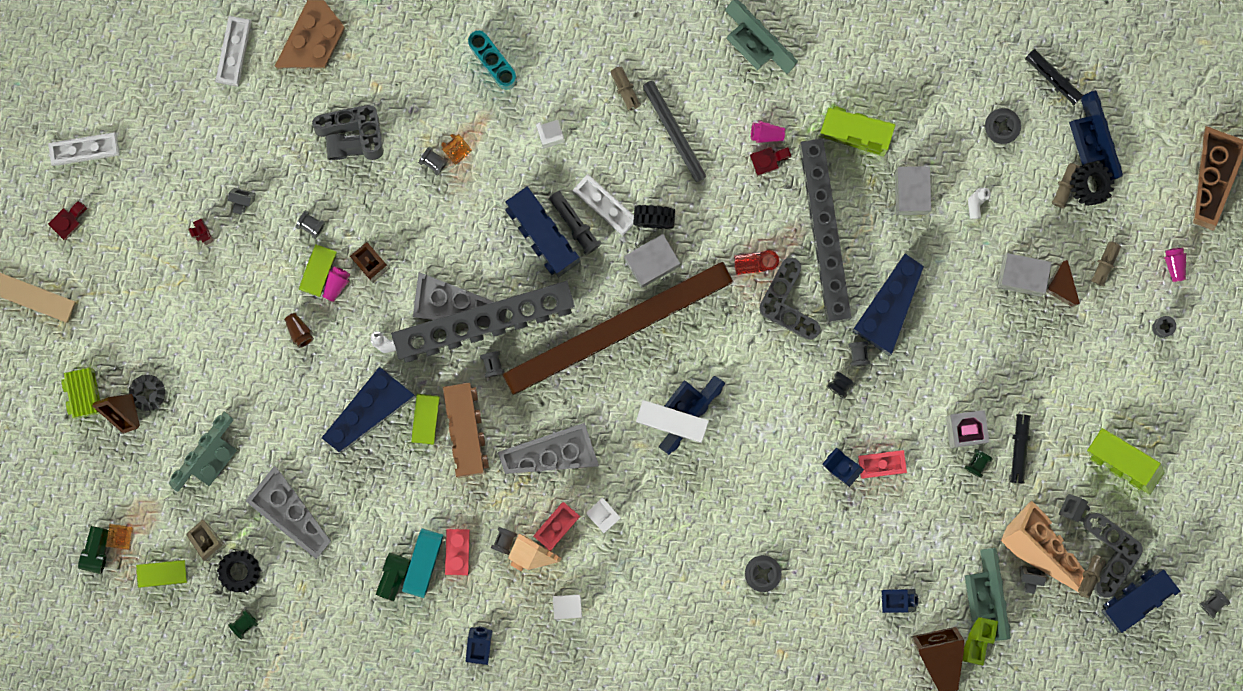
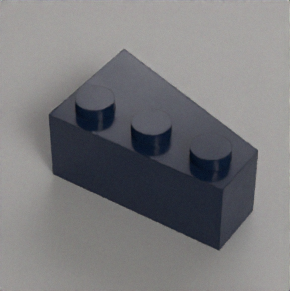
M1148 569L1140 576L1142 580L1136 584L1130 583L1122 589L1123 594L1118 598L1113 596L1104 603L1105 608L1101 611L1118 633H1123L1146 617L1145 615L1155 607L1158 608L1163 605V601L1172 594L1177 595L1181 592L1164 569Z

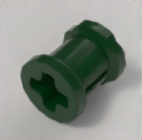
M975 449L973 458L964 469L982 478L988 462H992L993 458Z
M246 609L243 611V615L234 623L230 622L228 624L229 628L241 640L244 638V634L253 626L259 625L258 621Z

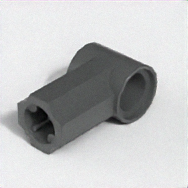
M333 134L325 137L328 160L346 159L347 156L364 155L360 135L346 136L345 134Z

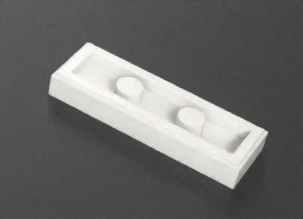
M234 16L228 17L216 83L239 87L252 24L250 19Z
M116 132L48 143L52 166L120 156Z
M589 174L572 190L622 236L633 226L634 215Z
M645 400L642 401L636 423L700 443L703 441L709 422L708 420Z

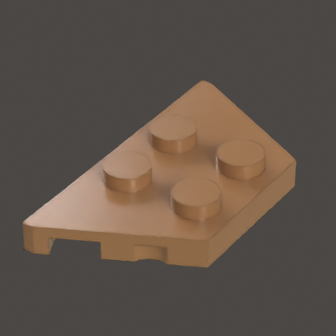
M307 0L275 64L277 69L326 68L345 27L324 0Z

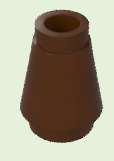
M292 313L284 319L292 342L298 348L305 347L314 340L313 332L296 313Z

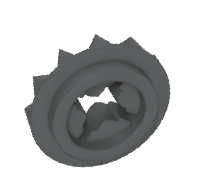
M999 108L988 115L984 128L987 137L994 143L1004 145L1013 142L1019 136L1021 121L1014 111L1007 108ZM1007 118L1006 127L1009 130H1004L998 134L999 126L996 123H1002Z
M141 375L133 380L129 387V394L133 395L136 408L143 411H151L163 403L165 387L159 378L153 375ZM145 386L148 389L156 390L149 394V402L145 396L138 395L144 391Z
M761 555L754 557L746 566L745 579L748 585L756 591H771L781 580L780 565L770 556ZM757 565L763 570L772 568L767 574L769 582L763 578L754 579L759 574Z

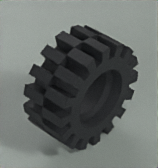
M1101 163L1080 166V168L1075 170L1076 173H1073L1071 176L1074 178V180L1070 181V185H1074V188H1071V193L1076 192L1073 197L1079 199L1078 202L1080 204L1085 203L1086 206L1108 201L1107 199L1112 196L1110 192H1114V188L1111 185L1115 184L1114 180L1110 181V177L1113 176L1112 173H1107L1109 169L1103 167ZM1089 176H1092L1096 181L1097 189L1095 193L1091 192L1088 187Z
M654 205L635 206L633 225L653 229L674 228V208Z
M230 552L219 562V568H217L218 580L229 591L245 592L250 590L258 583L257 580L260 579L259 572L261 568L258 565L259 562L248 552ZM239 562L243 563L248 570L247 576L241 581L233 579L230 574L231 567Z

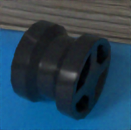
M836 371L834 380L829 382L826 387L845 399L848 395L847 391L849 388H853L855 383L842 373Z

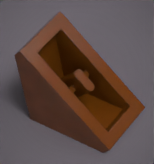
M368 242L350 255L352 260L372 283L390 269Z
M1065 260L1057 267L1047 285L1046 292L1074 307L1079 305L1080 302L1068 260Z
M132 394L108 397L94 402L92 405L94 409L123 434L138 429L140 426Z

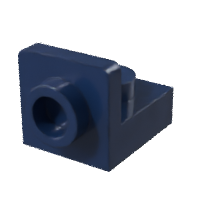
M835 448L823 462V466L848 487L864 471L860 465L847 457L838 448Z
M915 589L882 590V613L916 612L919 598Z
M481 626L470 628L465 662L488 665L492 630Z

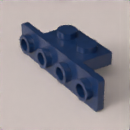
M1096 90L1091 91L1081 98L1086 117L1073 120L1069 124L1082 165L1100 161L1103 167L1109 169L1107 173H1112L1113 176L1110 177V181L1123 177L1121 164L1116 154L1108 122L1101 106V100Z
M713 376L700 393L684 380L664 407L700 417L706 413L708 405L712 400L721 394L725 382ZM668 433L659 445V448L670 455L679 447L683 437Z

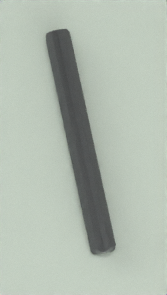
M654 81L645 83L643 85L644 91L695 182H700L706 178L703 168Z

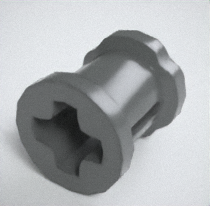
M428 147L418 163L426 165L438 176L445 168L449 159L440 157L433 152V148Z
M305 210L298 219L295 228L305 230L312 235V238L316 239L326 222L317 220Z
M1170 316L1160 317L1152 325L1154 335H1157L1159 338L1170 336L1176 330V322ZM1163 323L1164 325L1168 324L1169 329H1160V325Z
M867 341L848 344L852 354L851 367L871 365V361L868 360L867 346L869 344Z
M500 351L480 355L486 369L485 378L505 373L501 368L499 360Z
M498 526L497 530L499 533L495 543L491 545V549L509 555L510 546L513 538L517 537V533Z
M1216 588L1214 594L1199 605L1214 619L1219 610L1231 603Z

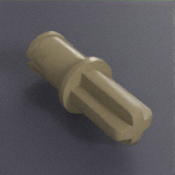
M623 67L612 69L610 73L618 88L617 93L621 94L627 110L632 111L633 107L634 110L640 107L641 103L638 101L633 90L634 85L630 84Z
M1073 163L1068 164L1062 180L1058 182L1059 187L1052 200L1054 206L1065 209L1071 194V188H1074V185H1070V181L1074 180L1071 176L1073 173H1076L1075 170L1080 168V166Z
M1108 242L1101 260L1097 261L1099 264L1091 282L1102 287L1105 286L1111 269L1115 268L1113 264L1121 249L1118 243Z
M1092 556L1088 569L1083 572V580L1078 589L1081 597L1089 598L1096 583H1099L1101 580L1100 574L1106 564L1104 558L1099 563L1102 558L1101 556Z

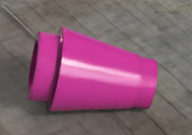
M762 121L752 123L751 140L756 141V143L784 141L785 128Z
M1184 248L1165 250L1166 256H1164V259L1172 277V282L1186 280L1187 253H1184Z
M336 266L333 267L332 271L329 270L322 296L335 302L336 298L350 281L348 279L350 273Z

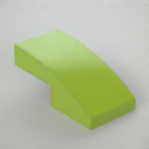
M315 244L299 290L321 297L329 270H331L337 256V251Z
M417 393L411 442L434 445L440 396Z
M185 560L136 565L138 588L187 583Z
M978 617L967 637L964 646L963 662L984 666L988 643L994 644L998 621Z

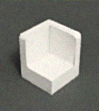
M558 120L542 125L540 123L536 124L543 149L565 142Z
M603 498L587 511L589 518L603 533L621 519Z
M553 596L554 619L582 618L581 596Z

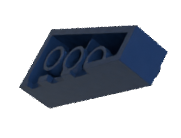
M379 367L322 436V439L339 453H343L406 404L414 400L416 396Z

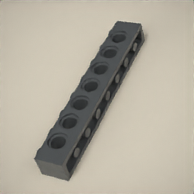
M822 138L800 142L799 149L826 322L830 324L849 321L851 319L824 140Z
M564 281L395 331L391 335L398 359H404L405 363L417 360V355L426 353L427 356L440 353L439 349L448 346L449 350L461 347V342L470 340L471 343L484 340L483 336L490 333L495 337L505 334V329L514 327L515 330L528 327L527 322L536 320L537 324L549 321V316L558 314L559 317L572 314L571 309H575L568 282ZM547 297H553L557 304L553 309H546L543 305L544 300ZM527 303L532 304L535 308L534 313L530 316L523 315L521 311L523 305ZM504 310H509L513 314L511 321L502 322L500 320V313ZM483 316L488 317L491 321L490 326L486 329L478 327V320ZM460 323L467 324L469 328L467 334L463 336L456 333V327ZM442 329L446 332L447 336L443 342L435 341L434 333L437 330ZM416 336L424 338V345L419 349L412 346V340Z

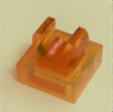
M451 134L452 140L447 145L444 142L441 145L447 157L454 165H457L472 149L459 134L457 136Z
M109 524L106 547L131 550L134 527Z

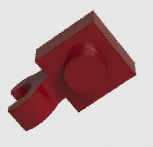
M769 147L750 154L757 177L778 170L777 162L791 158L789 148L787 147L773 153L772 148Z
M77 201L69 212L63 208L48 225L66 241L80 227L81 223L77 219L88 208L82 202Z
M203 219L194 221L195 227L188 229L191 237L196 238L198 242L202 241L205 245L214 242Z

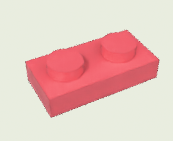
M904 450L858 456L859 465L864 469L860 474L861 479L907 473Z
M562 502L533 537L551 551L581 516L566 503Z
M446 529L445 575H469L470 529Z

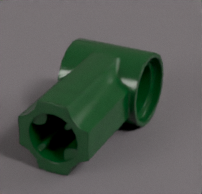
M95 526L90 527L85 549L82 550L79 558L78 569L102 574L106 564L107 555L105 552L111 530Z
M389 552L382 571L384 573L377 588V596L395 601L402 579H405L411 559Z

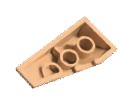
M1033 501L1029 502L1006 527L1001 541L1017 557L1078 592L1083 580L1084 569L1074 554L1066 551L1062 544L1064 540L1061 535L1056 536L1049 526L1052 522Z
M522 534L518 535L508 557L512 561L510 565L521 572L524 568L531 570L558 563L562 559Z

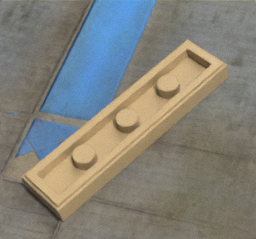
M0 273L1 298L63 322H69L76 304L75 301Z

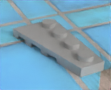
M419 272L413 317L436 320L490 304L494 301ZM506 310L500 313V320L502 322H505ZM483 316L478 320V326H490L491 321L488 317Z
M585 423L498 452L505 474L599 467Z
M274 466L246 502L315 559H318L331 543V540L278 468Z

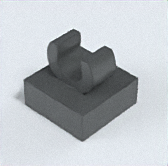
M233 188L229 192L227 201L234 202L233 213L242 214L246 206H250L254 202L256 193Z
M1068 494L1059 515L1078 523L1079 521L1083 522L1082 514L1084 510L1090 511V507L1087 505L1088 501Z
M1021 567L1020 577L1021 582H1025V592L1035 594L1037 585H1045L1046 574L1037 568Z

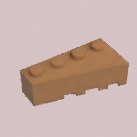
M1205 126L1192 223L1213 231L1215 230L1243 159V139Z
M471 383L443 387L446 412L450 422L449 432L451 441H453V459L457 465V469H455L456 477L464 478L486 474L485 469L489 468L487 455L482 453V446H486L484 433H479L478 424L482 423L480 410H475L474 401H478L476 387L472 388Z

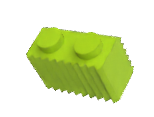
M86 368L64 373L65 379H61L64 393H68L69 401H66L68 415L72 414V418L78 419L100 414L92 407L94 402L100 400L95 370L93 368Z

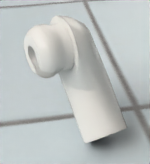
M978 188L968 198L970 219L981 218L980 206L991 196L988 188Z
M379 331L372 333L371 343L382 353L396 351L393 340L387 339Z

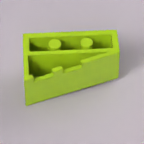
M833 106V109H827L819 137L884 157L888 151L896 124L869 118L860 113H849L844 108Z
M1101 428L1087 450L1092 462L1099 466L1105 465L1113 475L1118 478L1123 477L1129 481L1130 485L1138 490H1143L1151 495L1165 473L1160 462Z

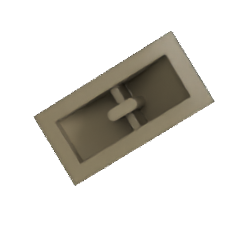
M203 519L186 533V536L204 561H210L226 547L225 543Z

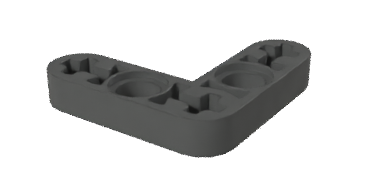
M372 105L321 114L312 121L315 134L321 137L359 130L362 151L368 160L379 159L384 153L379 117L376 108ZM369 115L370 121L366 122V116ZM342 119H351L348 123H340ZM375 130V133L365 135L366 131ZM372 143L375 145L373 150H371L370 146Z
M787 258L782 262L760 303L759 312L764 318L806 340H813L820 333L819 323L784 304L801 271V264L797 259ZM792 262L795 264L794 268L797 272H791L788 279H792V282L789 283L785 278L778 276L780 273L784 276L787 268L784 267L785 264L790 265ZM777 282H783L787 287L786 292L782 295L774 291V285ZM769 293L777 299H782L781 303L776 300L773 306L776 310L775 313H765L766 308L763 307L764 304L769 305L772 298L768 297ZM786 313H793L796 316L795 324H785L783 321L784 315ZM800 317L805 319L802 324L806 326L814 325L815 334L811 333L808 336L805 334L806 329L802 327L799 328V331L795 329L800 322Z
M1091 512L1083 520L1084 528L1115 551L1100 574V582L1096 583L1094 587L1097 595L1108 598L1115 594L1142 555L1143 547L1138 540L1105 516ZM1092 518H1099L1097 520L1098 524L1106 528L1103 531L1098 527L1091 528L1092 523L1090 520ZM1110 530L1118 532L1119 537L1116 542L1111 543L1108 540L1107 535ZM1125 542L1127 545H1135L1134 550L1136 552L1134 554H1127L1129 550L1121 544ZM1116 562H1121L1124 570L1121 574L1116 575L1112 567ZM1107 574L1114 578H1117L1116 582L1114 580H1110V582L1108 583L1107 586L1110 588L1109 591L1104 590L1103 592H1101L1103 589L1102 586H1100L1101 583H1107L1110 579L1109 577H1106Z

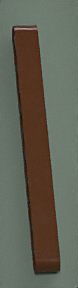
M724 262L718 263L502 375L512 395H515L725 288L734 281Z

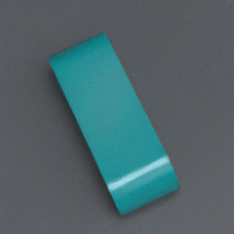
M483 31L472 32L469 35L468 44L473 54L500 88L504 90L512 89L517 82L514 69ZM476 38H483L485 43L482 47L477 48L473 46V41ZM491 55L499 58L495 65L487 64L486 60ZM509 73L513 78L510 82L503 83L500 81L501 75Z
M421 528L402 592L425 598L442 544L443 534Z

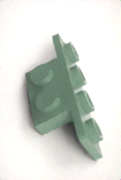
M732 0L725 11L739 26L726 39L757 71L772 59L786 74L791 72L798 63L793 54L763 26L760 20L756 19L739 0Z
M225 411L222 415L215 418L212 428L208 433L201 436L195 450L188 453L181 468L172 474L169 485L178 492L191 475H194L210 486L237 451L235 447L221 438L234 420Z
M996 548L981 549L983 573L964 575L971 621H976L978 617L991 618V620L998 621L995 641L1008 640L1011 638L1010 624L1008 623L1006 611L1007 603L1004 598L999 555Z

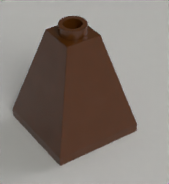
M957 627L911 636L937 690L958 691L965 642Z

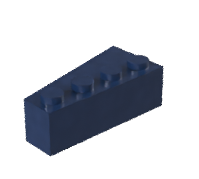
M528 186L505 201L507 208L504 210L511 220L516 218L520 223L519 231L525 239L529 237L534 244L531 248L538 257L542 255L547 261L544 266L551 276L556 274L559 278L580 263L578 254L572 251V247L564 235L560 234L556 224L549 215L547 216L545 209Z
M904 254L852 332L886 355L891 356L924 266L907 254Z

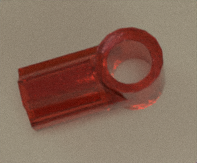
M772 250L734 255L736 275L772 272L779 266V257ZM772 255L776 259L772 267L764 266L763 258L765 256Z

